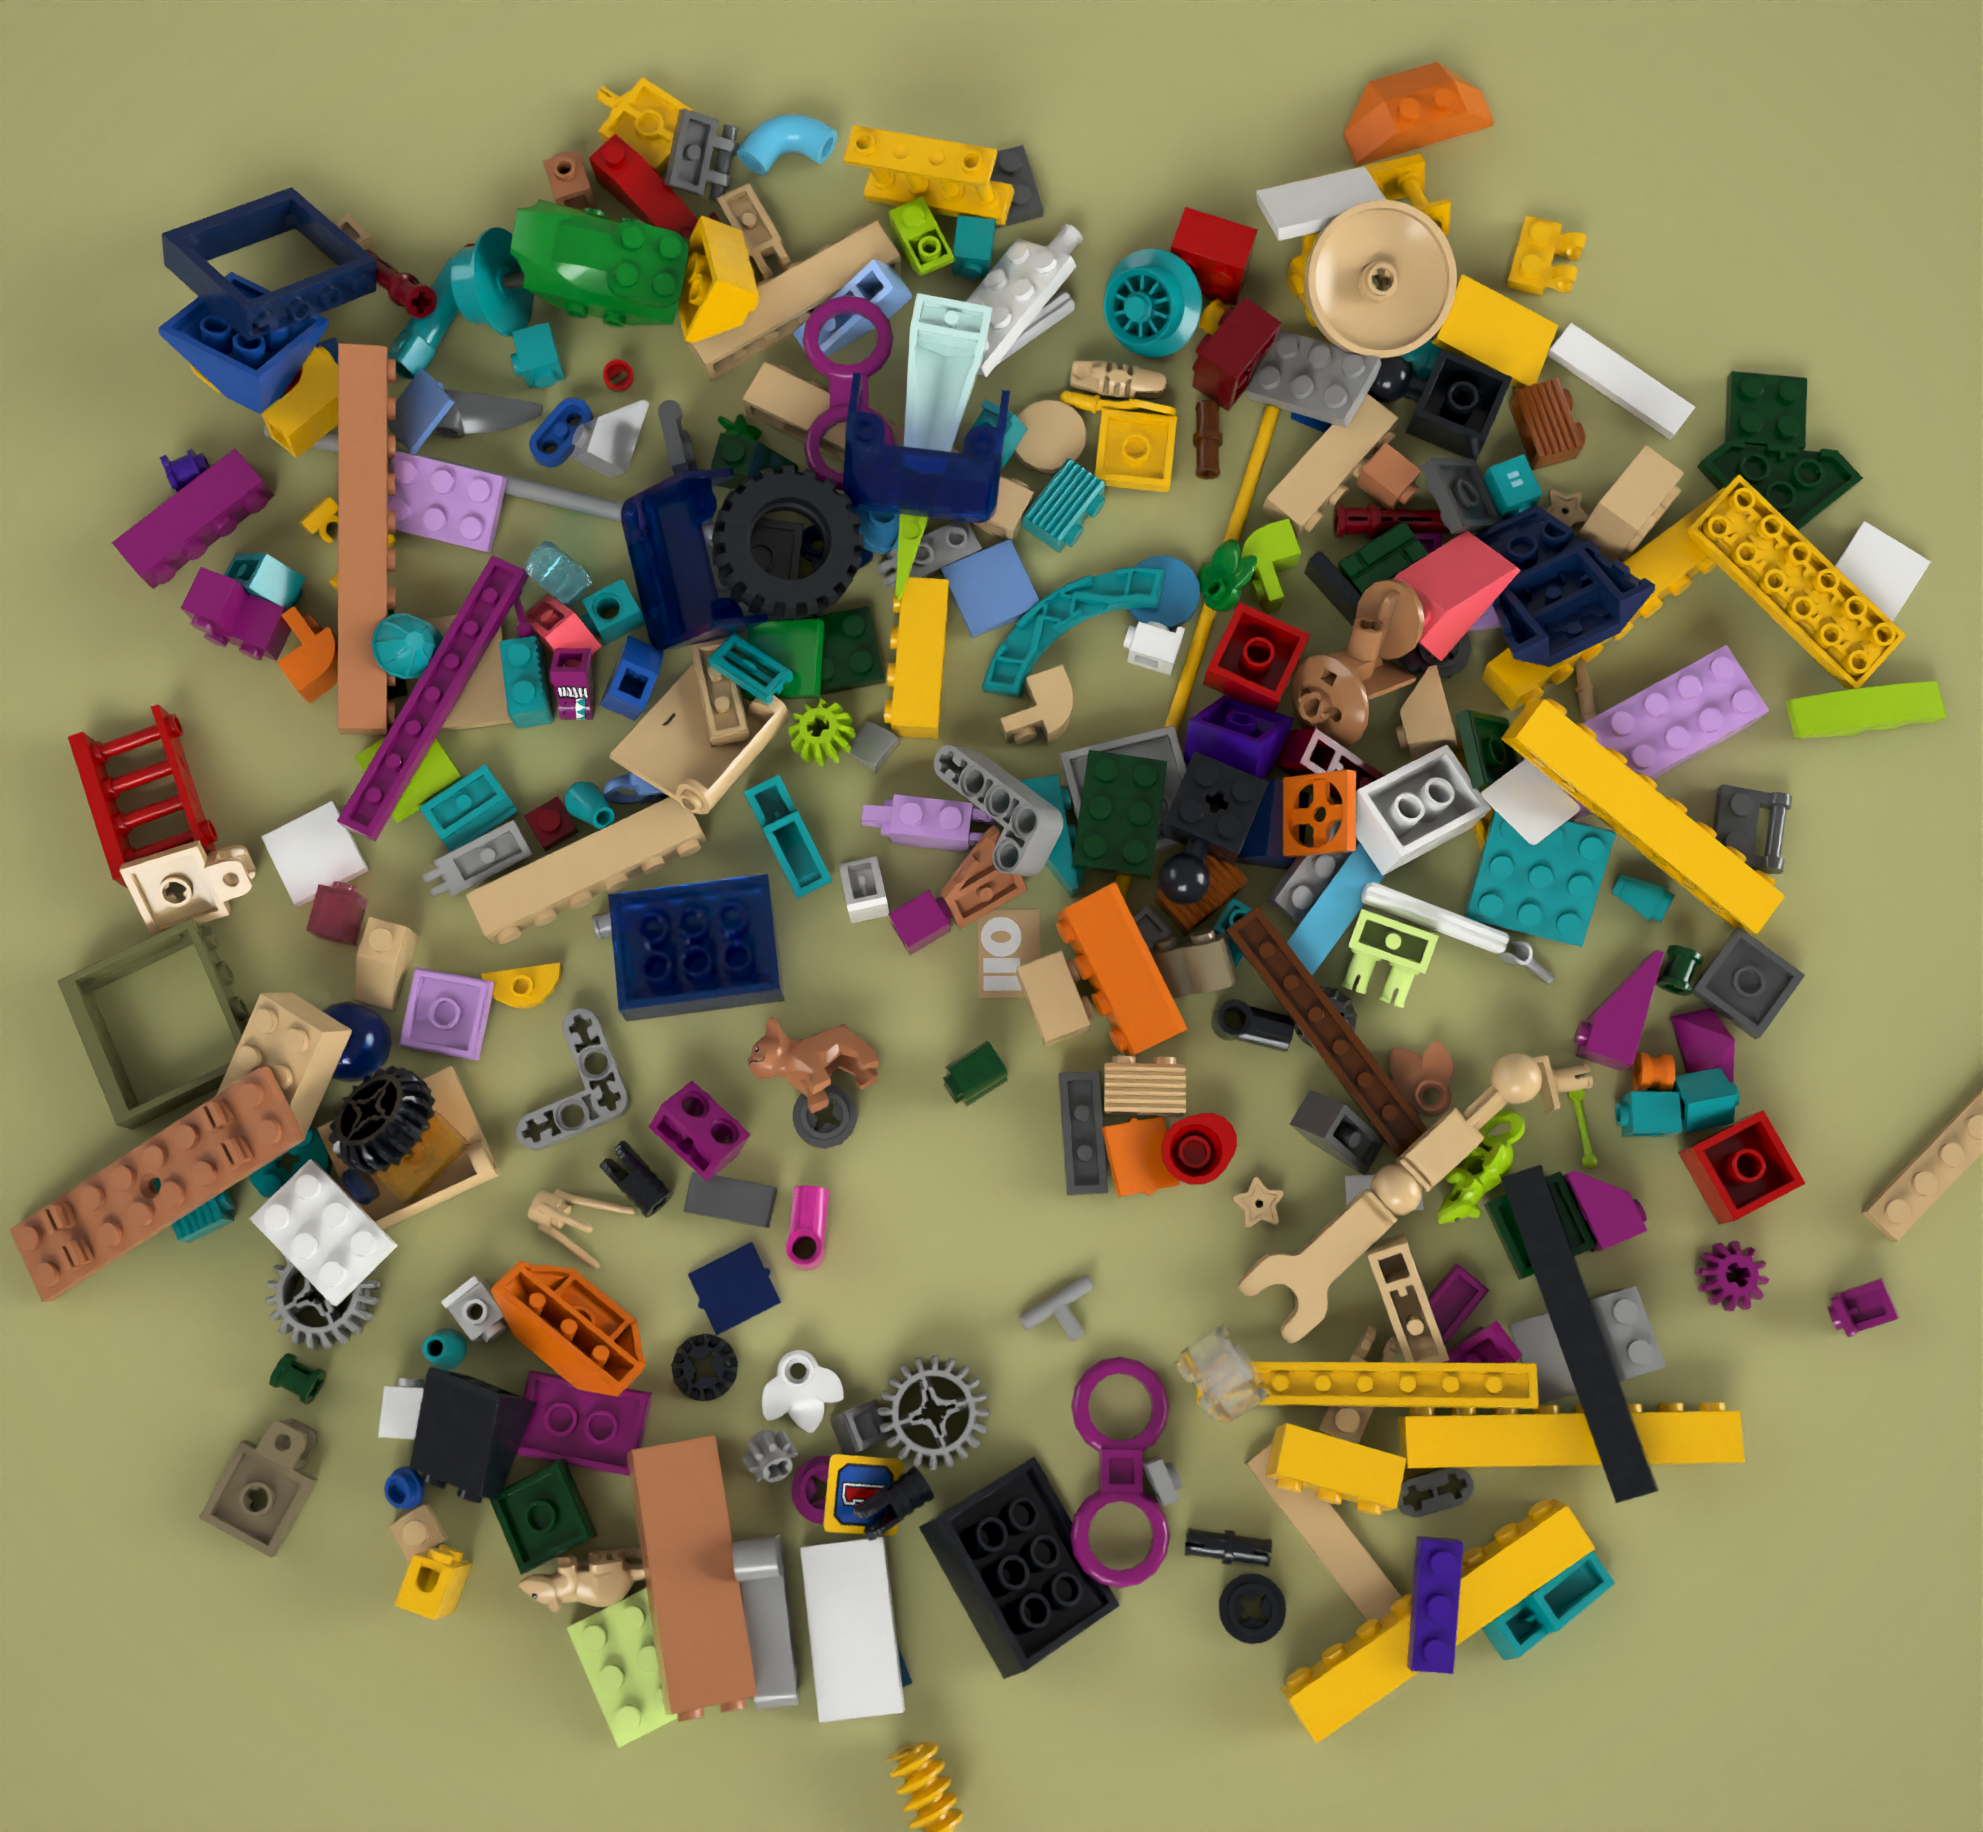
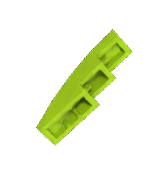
M1937 681L1864 687L1795 698L1785 702L1795 739L1855 736L1864 731L1897 729L1905 724L1936 723L1947 718Z

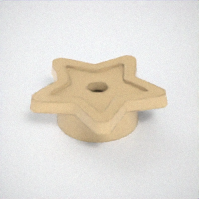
M1551 490L1548 493L1550 507L1545 510L1570 528L1575 524H1585L1589 516L1580 507L1581 492L1568 496L1556 490ZM1562 509H1567L1568 514H1563Z
M1254 1176L1247 1192L1232 1197V1202L1244 1212V1227L1249 1229L1260 1221L1278 1225L1279 1217L1276 1205L1284 1196V1192L1282 1190L1266 1189L1261 1180ZM1257 1200H1261L1263 1202V1206L1261 1208L1255 1205Z

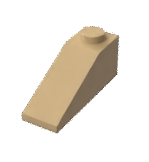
M1402 1233L1375 1242L1366 1250L1367 1257L1405 1361L1407 1363H1442L1448 1361L1449 1357L1405 1234Z

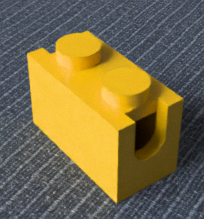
M439 1545L438 1549L430 1547L428 1551L413 1554L394 1606L433 1620L454 1613L473 1563L464 1559L461 1560L464 1552L445 1545Z

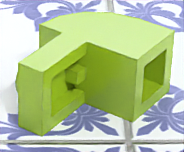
M1289 518L1267 524L1255 530L1245 541L1242 548L1241 558L1249 555L1257 557L1256 567L1250 579L1253 580L1250 581V588L1254 601L1256 603L1261 602L1265 614L1280 610L1284 599L1276 573L1296 567L1301 555Z

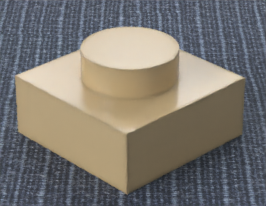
M429 1503L422 1504L388 1526L408 1563L411 1562L413 1554L428 1551L430 1547L435 1548L449 1539Z

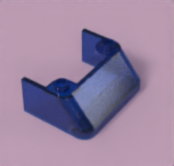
M853 373L846 423L843 492L852 501L851 506L863 510L982 523L991 519L996 513L998 505L1010 391L1002 390L998 427L978 426L973 428L965 437L963 453L884 444L885 425L876 414L862 411V378L860 373Z
M733 468L681 471L628 498L622 505L621 522L646 629L651 644L657 650L676 649L691 644L729 637L733 633L739 634L768 622L767 614L743 616L741 607L731 597L718 598L702 530V525L712 520L717 509V500L712 487L733 477Z

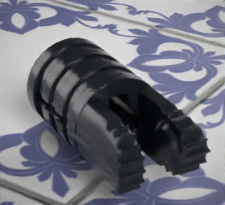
M622 1140L615 1147L614 1151L631 1172L628 1174L620 1167V1164L610 1158L604 1159L599 1166L614 1184L626 1194L628 1199L634 1202V1205L642 1211V1214L648 1218L659 1211L670 1200L673 1192L670 1188L666 1187L662 1180L658 1179V1176L650 1170V1167L625 1140Z
M913 1466L907 1473L900 1475L897 1480H893L888 1486L881 1488L856 1505L853 1511L857 1519L861 1520L873 1516L874 1513L879 1512L885 1507L887 1508L886 1511L864 1527L869 1541H872L900 1523L907 1515H911L917 1508L919 1509L924 1506V1503L933 1500L934 1494L924 1476Z

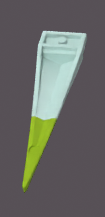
M917 293L909 336L895 588L897 601L902 597L985 354L993 307L920 293Z

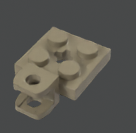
M287 1419L271 1424L265 1431L258 1446L247 1440L240 1441L199 1518L269 1557L277 1556L318 1480L300 1470L305 1468L316 1447L318 1440L317 1431L295 1419ZM263 1488L268 1498L267 1505H261L258 1509L252 1507L254 1499L249 1496L252 1490L259 1491Z

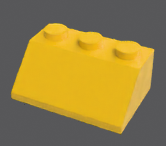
M702 215L689 238L688 259L678 306L684 339L689 343H694L743 325L748 313L756 309L760 297L742 230Z

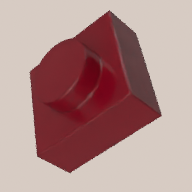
M558 796L524 815L545 852L579 833L578 828Z

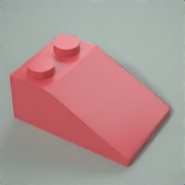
M1467 530L1399 572L1393 579L1406 582L1416 591L1423 605L1425 619L1422 637L1418 643L1438 660L1442 661L1520 572V569Z

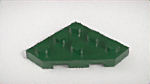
M1736 439L1727 440L1697 466L1718 491L1723 487L1726 488L1740 474L1798 531L1863 479L1837 450L1821 449L1819 452L1799 450V446L1767 443L1766 446L1745 444V440Z

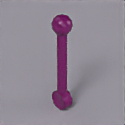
M522 590L514 602L519 622L516 628L519 638L533 635L532 626L526 621L520 599Z

